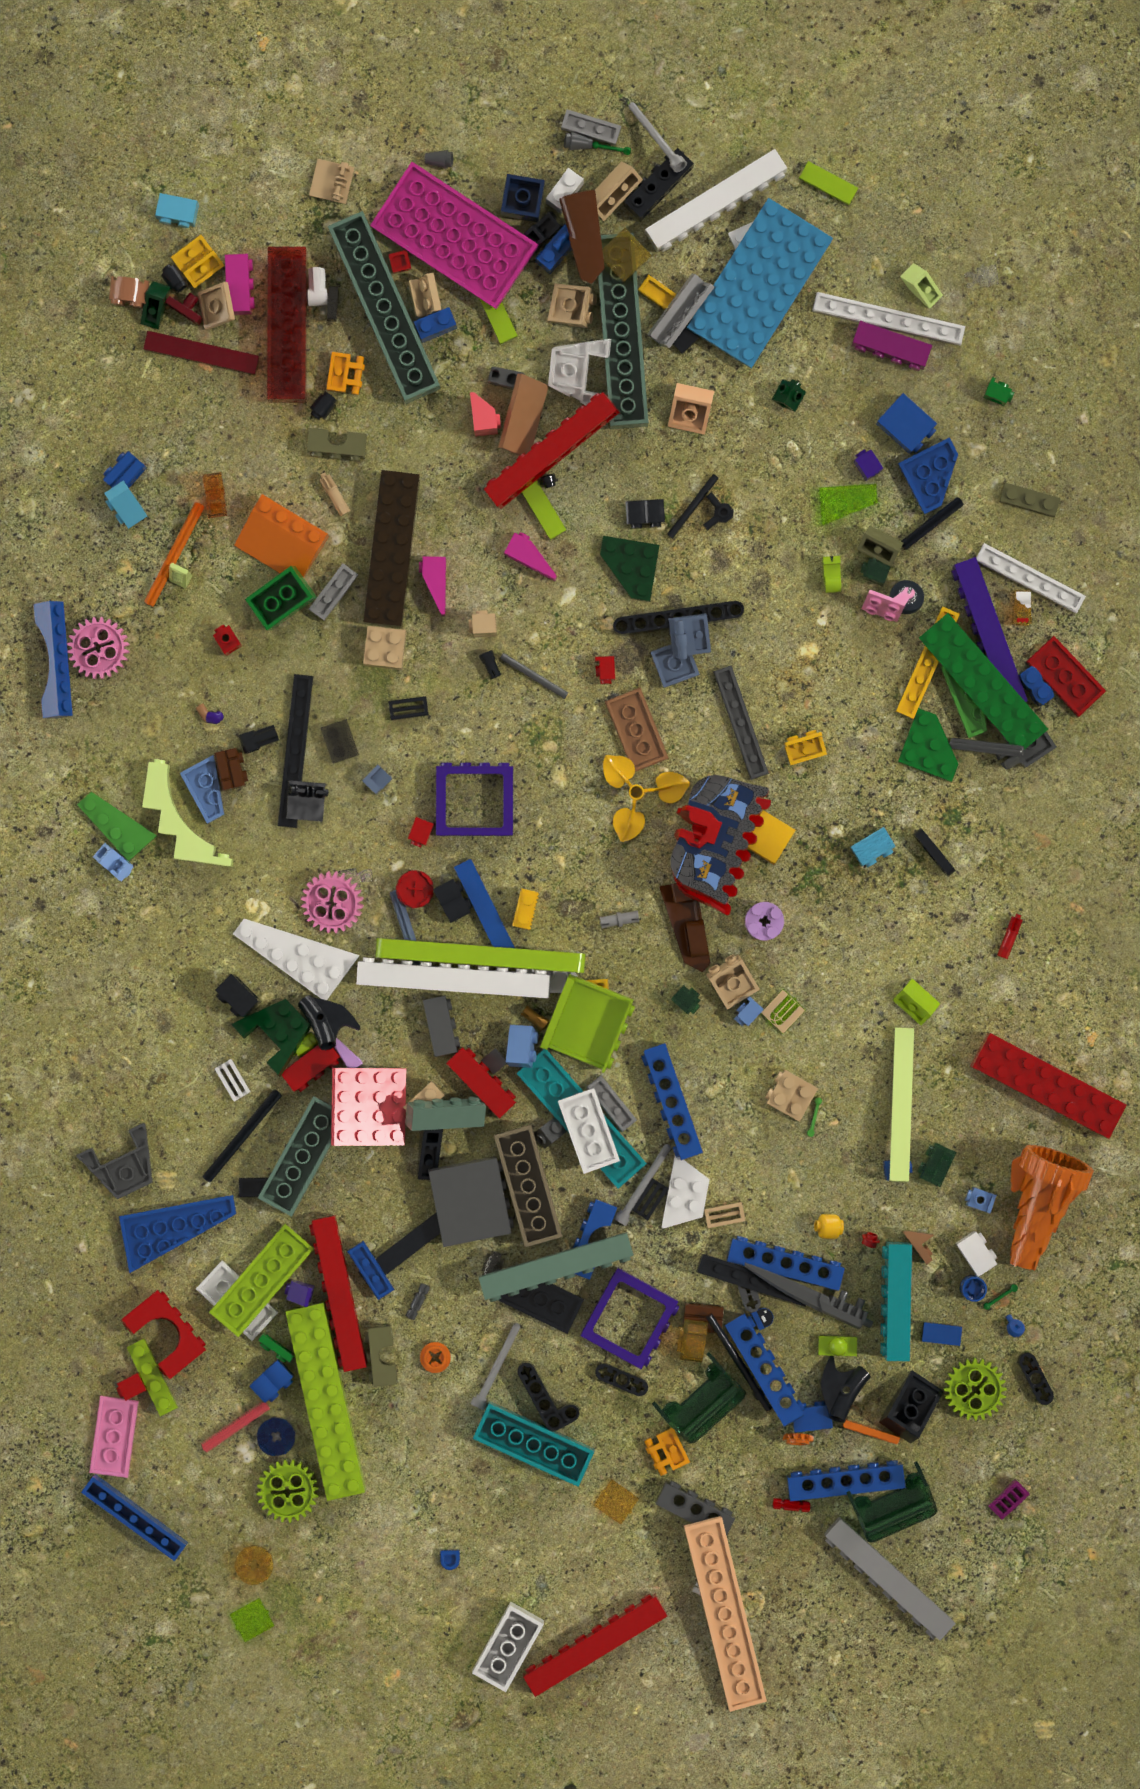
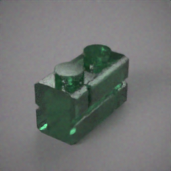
M936 1142L933 1145L929 1144L925 1155H927L925 1163L921 1162L917 1169V1172L920 1173L918 1177L941 1187L957 1152Z

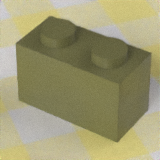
M869 526L857 549L891 567L903 542Z

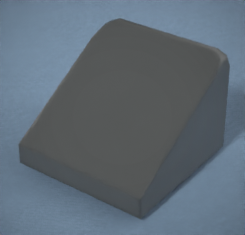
M496 1048L481 1060L493 1074L507 1064L506 1059Z

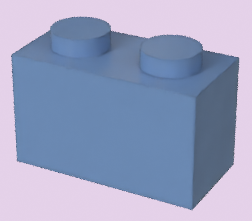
M510 1025L506 1063L510 1067L532 1068L533 1062L536 1061V1051H534L535 1044L538 1043V1032H536L533 1026Z

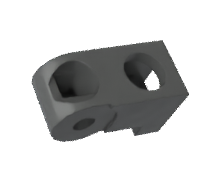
M491 367L487 382L513 390L517 374L524 373Z

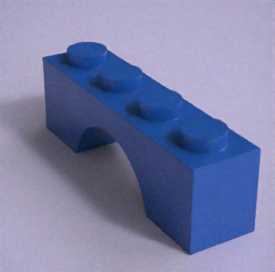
M595 1199V1202L591 1201L587 1210L590 1213L588 1220L584 1219L580 1228L583 1231L581 1238H576L573 1248L588 1244L591 1234L596 1229L603 1226H611L617 1206L599 1199ZM581 1271L575 1274L590 1280L593 1272L583 1274Z

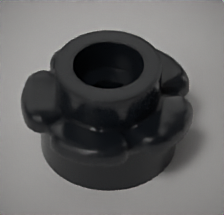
M555 473L540 477V485H544L545 488L556 486L555 482L558 481V478L556 479Z

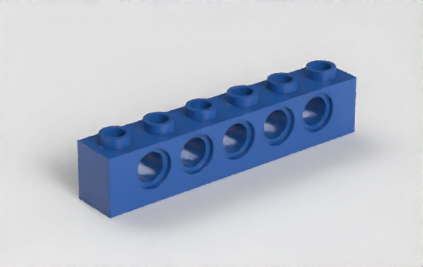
M666 1044L644 1050V1055L641 1058L644 1066H649L651 1073L647 1075L650 1084H655L657 1091L654 1092L657 1103L661 1102L663 1110H660L663 1121H668L670 1128L666 1130L669 1139H674L676 1146L673 1147L676 1158L680 1157L682 1161L702 1154L703 1151ZM656 1061L664 1063V1069L660 1072L655 1071L653 1068V1064ZM663 1079H667L671 1083L670 1088L667 1090H663L659 1086L660 1081ZM669 1097H673L677 1101V1105L674 1108H669L666 1105V1100ZM679 1115L683 1118L681 1126L673 1125L672 1118ZM681 1134H687L690 1138L689 1142L685 1145L678 1141V1137Z
M741 1236L731 1239L727 1262L745 1266L746 1262L784 1277L838 1291L840 1289L845 1270L840 1262L830 1260V1263L822 1261L823 1258L811 1255V1258L803 1257L804 1253L793 1250L792 1253L785 1252L783 1247L774 1245V1248L766 1247L767 1243L755 1241V1244L747 1242L748 1238ZM750 1247L754 1250L752 1257H744L743 1251L745 1248ZM766 1252L771 1253L773 1256L772 1260L768 1263L762 1261V1255ZM784 1257L791 1259L789 1267L784 1268L781 1266V1260ZM801 1263H809L810 1268L807 1272L799 1270ZM821 1267L828 1269L826 1277L818 1275V1270Z
M744 1313L726 1324L725 1327L781 1423L786 1427L803 1417L802 1411L805 1408L800 1399L798 1401L794 1399L793 1394L795 1391L790 1383L786 1384L783 1377H785L783 1370L780 1366L776 1368L773 1360H775L773 1353L770 1349L766 1351L763 1346L766 1343L761 1333L756 1334L753 1329L756 1324L751 1316L746 1317ZM744 1331L752 1333L749 1341L741 1339V1334ZM755 1347L762 1350V1354L758 1358L751 1356V1350ZM764 1364H769L772 1368L771 1372L767 1375L761 1373V1367ZM773 1381L781 1383L779 1391L771 1390L770 1386ZM783 1398L791 1400L789 1408L781 1407L780 1402Z
M898 1460L886 1461L884 1465H879V1462L867 1463L866 1467H860L859 1464L849 1465L848 1469L830 1467L829 1471L821 1472V1469H812L810 1473L802 1474V1471L791 1472V1475L787 1476L790 1501L906 1488L903 1464L898 1463ZM888 1471V1479L880 1480V1472ZM863 1473L870 1475L868 1482L863 1483L860 1481V1476ZM844 1475L851 1477V1481L847 1485H843L840 1482ZM826 1477L832 1480L831 1485L828 1487L821 1485L822 1480ZM805 1480L813 1482L810 1489L802 1487V1483Z

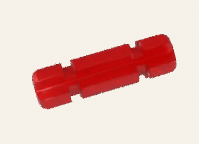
M774 1498L772 1507L779 1510L783 1508V1510L799 1512L801 1510L802 1512H809L810 1502Z

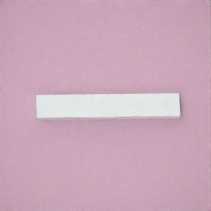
M985 543L976 557L978 563L1074 613L1078 612L1086 597Z

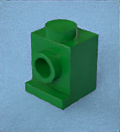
M992 377L983 398L1005 406L1007 402H1011L1015 392L1008 388V384L1001 381L996 383V378Z

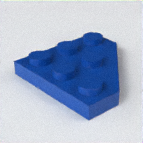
M950 437L898 463L924 515L942 506L958 457Z

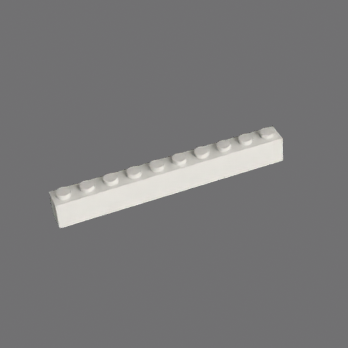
M363 957V961H358L356 985L549 998L551 974H546V970H535V973H527V969L516 968V972L508 971L507 967H497V970H489V966H478L477 969H471L470 965L459 964L457 968L451 967L450 963H439V966H432V962L422 961L420 965H413V961L401 960V963H393V959H382V962H374L375 958Z

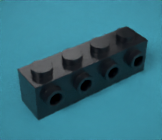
M679 148L673 152L682 156L687 162L686 167L682 171L674 172L670 167V159L666 155L664 157L665 161L661 165L658 163L651 170L652 174L648 178L644 177L635 192L632 191L626 197L624 207L640 222L694 168V163Z

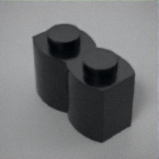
M664 499L625 502L627 526H631V529H642V525H650V528H660L661 524H665Z
M451 879L433 889L450 923L471 913L472 905L468 897L463 898L461 892L464 890L459 880L455 882L454 879Z

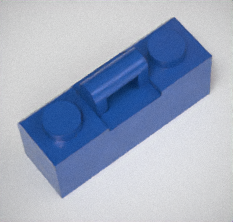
M566 223L535 258L536 263L549 274L555 270L572 250Z

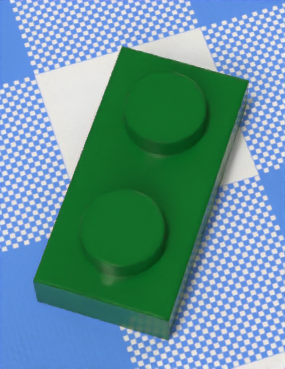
M263 1333L258 1340L261 1342L260 1346L262 1348L277 1353L276 1357L284 1363L286 1360L290 1362L295 1356L292 1351L266 1333Z

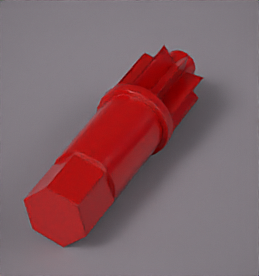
M1016 914L1015 917H1011L997 956L1008 959L1015 939L1019 934L1018 932L1023 921L1020 919L1022 915Z

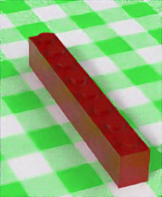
M604 392L595 394L590 399V403L586 406H580L575 411L576 414L574 416L564 419L558 429L548 432L542 442H536L532 445L531 451L520 455L516 459L517 462L515 464L505 467L499 477H494L486 483L487 486L484 490L500 509L505 507L620 413Z
M336 1215L314 1219L309 1227L311 1236L315 1235L316 1243L313 1244L315 1255L319 1254L320 1262H317L318 1270L324 1276V1281H321L323 1292H327L328 1300H325L327 1311H331L332 1319H329L331 1330H335L336 1338L333 1339L335 1349H339L340 1356L337 1357L339 1368H343L344 1372L366 1368L368 1365Z
M651 1594L645 1595L640 1599V1603L627 1606L624 1609L625 1612L619 1616L618 1614L612 1615L607 1619L608 1622L606 1624L594 1626L591 1629V1633L586 1636L581 1634L574 1639L575 1642L570 1646L565 1644L558 1649V1653L555 1655L549 1654L542 1658V1663L537 1666L532 1664L527 1667L523 1678L535 1697L668 1617L656 1594L652 1596Z

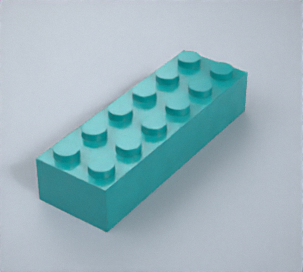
M885 1242V1246H882V1258L885 1259V1265H882L881 1276L885 1278V1285H881V1296L884 1298V1304H881V1316L884 1317V1323L880 1325V1334L884 1337V1343H880V1354H882L886 1361L910 1362L912 1244L909 1242Z
M489 1401L473 1436V1439L578 1487L595 1452V1449L557 1431H551L546 1426Z

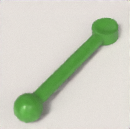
M819 1097L815 1099L816 1105L810 1129L807 1131L809 1137H813L815 1134L816 1117L819 1105L822 1103V1099Z

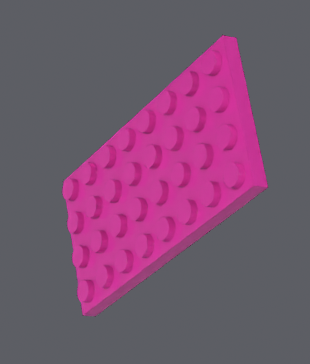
M414 162L410 163L370 227L496 310L539 246L536 242Z

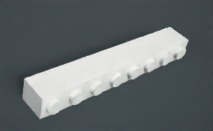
M776 149L649 226L645 229V234L657 252L660 250L664 252L672 247L671 243L676 240L680 242L687 238V233L692 230L696 232L705 226L704 223L708 220L712 222L721 216V212L725 210L728 212L734 209L739 201L743 200L745 202L750 199L755 191L759 190L761 192L765 190L771 181L775 180L777 182L785 177L784 173H786L787 167Z

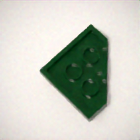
M603 536L600 556L611 569L631 599L650 602L660 545Z

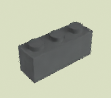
M446 996L423 1000L434 1056L458 1052L457 1048L461 1046L459 1037L454 1036L453 1029L457 1028L455 1018L450 1017L449 1010H453L451 1000L447 999Z

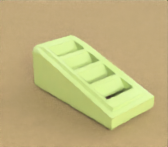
M171 563L169 566L170 582L187 588L192 574L187 569Z

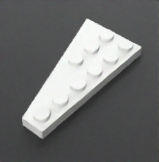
M243 919L233 933L237 938L323 1000H328L360 956L247 919Z

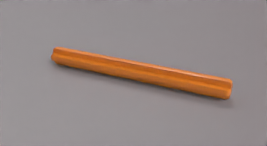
M194 503L144 601L147 605L152 607L155 605L169 578L170 564H176L204 510L202 504Z

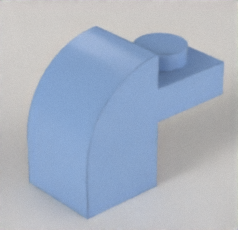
M104 843L93 856L99 864L110 871L121 882L130 875L133 869V865L107 843Z

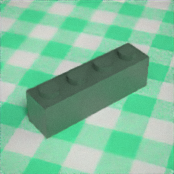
M469 1097L468 1099L451 1098L450 1100L432 1099V1101L414 1100V1102H407L405 1124L411 1131L484 1127L486 1105L478 1097Z

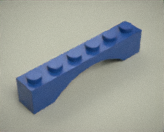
M46 601L34 604L35 624L45 639L49 656L48 681L41 698L43 718L53 719L73 716L64 602Z

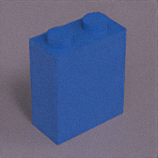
M902 393L880 417L876 425L908 454H911L913 451L917 453L924 445L922 441L925 437L929 439L936 432L934 427L937 423Z

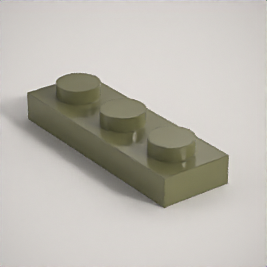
M1005 482L999 502L1055 517L1060 498Z

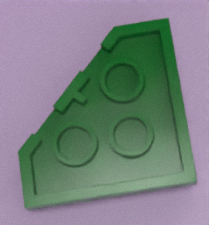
M918 708L898 762L952 782L959 764L936 714Z

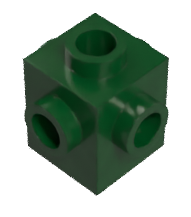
M782 379L772 400L782 408L796 412L806 391L800 387L801 384L793 379L791 381Z

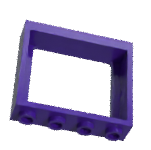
M440 763V766H436V836H513V766H509V763H498V766H490V763H479V766H471V763H460V766H452V763ZM448 774L503 775V826L500 828L447 827L446 776Z
M617 1267L580 1336L642 1369L643 1366H648L652 1358L649 1356L652 1349L656 1350L661 1342L659 1339L662 1332L666 1333L670 1322H668L670 1316H675L680 1306L677 1305V1299ZM619 1282H624L664 1304L666 1307L642 1353L638 1356L593 1331L595 1324Z

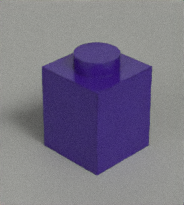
M864 449L855 455L854 464L865 481L883 470L881 463L871 449L867 452Z

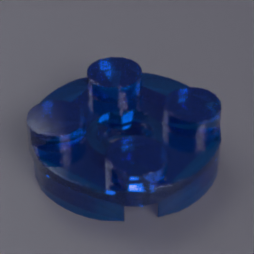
M272 1417L265 1420L257 1431L258 1445L267 1455H284L293 1447L296 1432L288 1420L281 1417ZM272 1432H279L282 1439L274 1442L272 1440Z

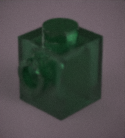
M869 558L867 562L862 564L860 573H863L861 578L883 586L890 566L875 558Z
M684 985L670 999L687 1015L690 1012L694 1014L699 1009L700 1005L698 1003L701 1001L698 998L700 994L692 987L689 990Z

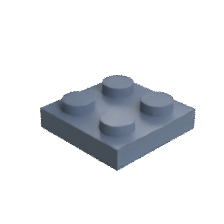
M671 645L650 652L663 688L700 675L693 655H687L686 659L673 657Z

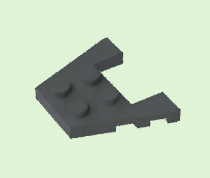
M145 1123L128 1130L136 1145V1149L106 1164H100L93 1147L76 1155L117 1199L153 1183Z

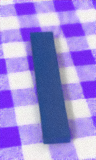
M469 859L455 866L454 869L492 946L515 948L472 860Z

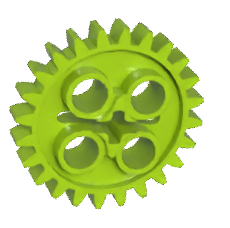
M973 1357L972 1363L966 1358L964 1365L959 1361V1368L957 1369L952 1366L954 1373H947L951 1379L944 1380L949 1385V1387L943 1388L944 1391L949 1392V1394L944 1396L945 1399H951L948 1402V1406L955 1405L952 1411L960 1410L959 1416L962 1417L966 1414L967 1420L970 1419L971 1415L975 1421H977L979 1415L985 1420L986 1413L992 1417L991 1410L998 1412L996 1405L1003 1406L999 1400L1000 1398H1006L1005 1395L1001 1394L1002 1391L1007 1390V1388L1001 1386L1006 1381L999 1379L1003 1374L1001 1372L995 1373L998 1367L990 1368V1361L984 1365L983 1358H981L979 1363H977L975 1357ZM975 1370L979 1371V1378L977 1380H971V1372ZM987 1376V1380L980 1384L983 1378ZM964 1384L966 1386L965 1393L958 1394L957 1387ZM987 1384L993 1385V1391L990 1394L984 1392V1387ZM973 1385L978 1386V1393L972 1392L971 1387ZM970 1394L968 1399L965 1402H963L964 1397ZM973 1398L980 1399V1404L976 1408L970 1405Z
M284 1459L283 1465L277 1461L276 1467L272 1464L269 1465L270 1472L268 1470L263 1471L266 1477L260 1476L259 1480L263 1484H257V1487L262 1490L257 1492L256 1495L262 1496L258 1503L265 1504L262 1510L269 1509L267 1516L273 1513L275 1514L274 1520L280 1516L281 1522L288 1518L289 1523H291L293 1517L299 1521L300 1514L306 1517L305 1510L312 1512L313 1509L310 1504L316 1505L317 1502L313 1498H318L319 1494L314 1493V1491L319 1490V1486H314L318 1479L311 1478L314 1472L307 1473L309 1466L303 1469L301 1468L302 1462L295 1465V1460L293 1459L291 1464H288L287 1459ZM293 1476H299L302 1479V1483L300 1485L293 1484ZM279 1477L283 1482L282 1486H274L273 1478ZM286 1486H289L290 1490L305 1488V1491H292L290 1495H287V1492L271 1493L272 1490L283 1491ZM300 1495L304 1501L302 1504H296L293 1497ZM282 1497L284 1505L277 1506L274 1503V1498Z

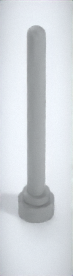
M634 102L629 103V109L670 159V167L674 172L682 171L687 165L685 159L673 152Z
M669 1144L663 1146L624 1209L620 1210L619 1213L617 1212L613 1219L627 1226L630 1221V1212L671 1149Z
M518 1323L512 1326L480 1393L472 1398L470 1404L481 1410H484L487 1405L486 1396L520 1330Z

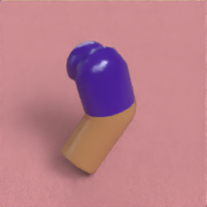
M203 703L195 708L206 723L218 724L224 719L222 712H209Z

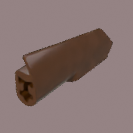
M589 190L564 196L559 201L580 278L585 282L593 284L605 267L595 190Z
M676 883L660 886L659 888L683 961L687 965L703 972L711 962L700 903L683 894L678 889Z

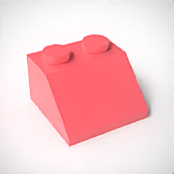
M470 392L475 437L498 434V429H501L500 414H496L495 408L476 393Z

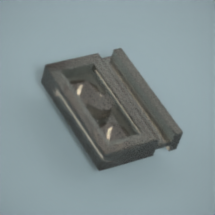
M347 719L321 727L333 764L359 756Z

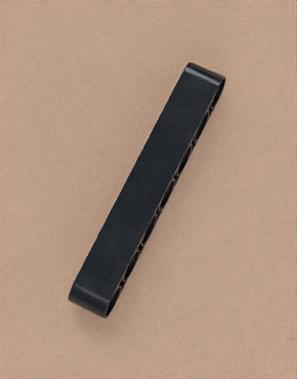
M729 601L624 616L614 621L613 630L618 636L669 630L668 618H673L675 614L690 616L695 611H699L702 614L706 613L708 624L732 621L742 617L744 606L739 601ZM732 606L740 608L741 611L738 615H733L730 612ZM718 608L722 615L715 618L711 615V610ZM656 617H663L665 623L662 626H657L654 623ZM638 619H642L646 622V626L639 629L636 627L635 622ZM624 622L627 625V629L625 631H618L616 628L617 623Z

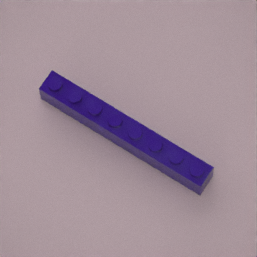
M974 557L954 564L951 574L953 580L959 584L960 588H957L960 599L965 601L964 611L966 616L972 620L973 624H970L973 635L977 634L979 640L977 647L1021 698L1027 702L1026 694L977 558Z

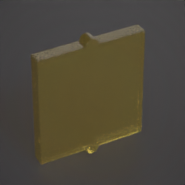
M611 1479L606 1488L601 1490V1495L594 1503V1506L619 1524H622L628 1514L632 1513V1508L639 1498Z

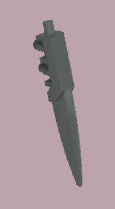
M745 1262L746 1268L797 1301L856 1329H860L863 1325L868 1328L872 1327L873 1321L866 1318L868 1312L862 1310L865 1300L858 1298L855 1306L845 1302L848 1295L846 1291L841 1290L838 1299L831 1295L826 1296L795 1281Z

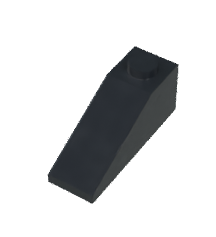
M443 1129L420 1131L417 1179L430 1180L428 1169L438 1168Z

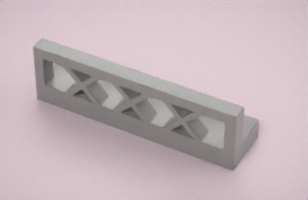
M692 273L647 335L660 346L670 348L714 289V286L711 283L704 282L696 274Z

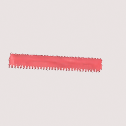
M259 1403L260 1406L257 1405V1407H253L254 1410L247 1411L248 1414L241 1415V1418H237L238 1421L235 1419V1422H231L232 1425L225 1426L226 1429L223 1428V1430H219L220 1433L213 1434L214 1437H209L210 1440L203 1441V1450L206 1452L210 1451V1449L212 1450L216 1445L222 1443L232 1434L238 1432V1430L270 1410L268 1403Z

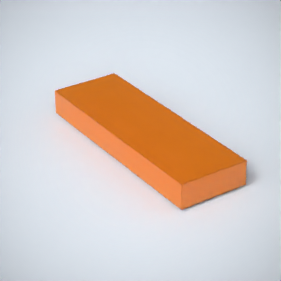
M849 1419L842 1423L843 1428L893 1444H898L900 1437L896 1434Z

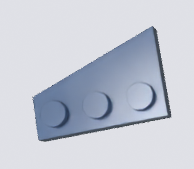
M214 755L180 773L207 824L225 815Z

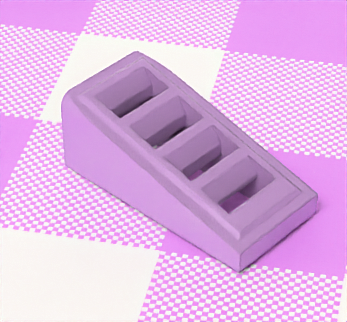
M336 1038L335 1049L346 1067L357 1068L362 1065V1060Z

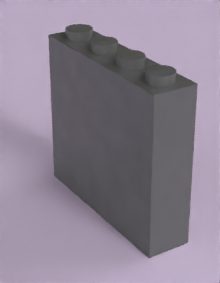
M496 1156L428 1169L443 1247L511 1234V1228H514L512 1216L508 1217L507 1209H510L509 1199L504 1197L503 1191L507 1190L505 1179L500 1177L503 1167L501 1160L497 1161Z

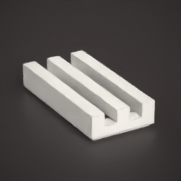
M232 1059L215 1068L234 1102L251 1092ZM229 1064L233 1069L234 1073L236 1074L237 1078L239 1079L240 1083L242 1084L245 1090L244 1092L240 1090L232 1074L227 1068ZM221 1069H224L225 1073L227 1074L228 1078L230 1079L231 1083L238 1093L237 1096H235L234 1092L232 1091L230 1085L228 1084L227 1080L222 1074Z

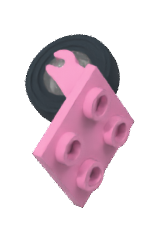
M902 580L892 587L889 596L869 590L861 609L871 615L876 614L884 617L887 621L897 622L901 614H913L921 608L924 602V592L917 583L910 580Z

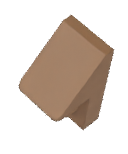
M910 1230L903 1231V1234L912 1244L923 1262L927 1265L933 1261L930 1257L933 1253L927 1245L923 1247L922 1244L934 1235Z

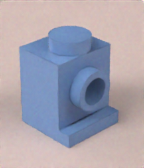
M750 996L746 999L749 1002L747 1004L743 1002L736 1010L738 1014L734 1019L741 1026L744 1024L749 1026L764 1010Z
M972 1187V1190H968L965 1201H968L966 1205L991 1213L997 1195ZM982 1196L984 1201L979 1204L977 1198Z

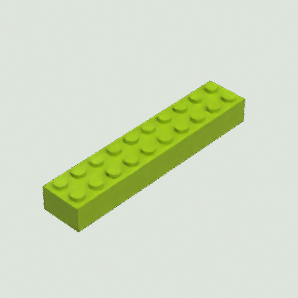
M325 1301L310 1304L308 1307L301 1306L288 1309L285 1313L326 1499L330 1501L365 1493L366 1486Z

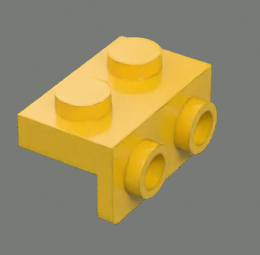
M816 730L806 732V736L798 738V735L787 738L788 742L784 743L790 766L827 755L822 732L817 733Z

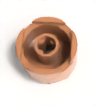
M111 276L109 300L117 306H125V303H130V306L143 309V305L146 304L145 294L149 288L150 281L144 280L143 284L137 278L121 276L116 278Z

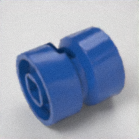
M968 1275L961 1280L959 1290L967 1300L977 1302L985 1297L987 1286L980 1277Z

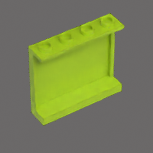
M569 974L540 1047L545 1050L551 1048L603 1069L602 1073H605L606 1068L610 1069L614 1058L611 1057L613 1050L617 1052L621 1041L618 1040L620 1033L624 1034L628 1023H625L627 1016L631 1017L635 1006L632 1005L634 999Z

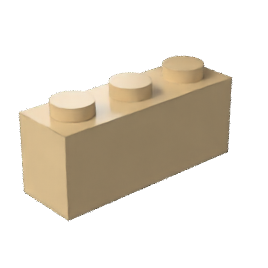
M621 161L595 189L598 217L602 221H605L642 182L643 179L632 166Z

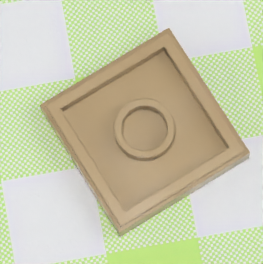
M222 282L198 292L205 330H211L235 320L228 282Z

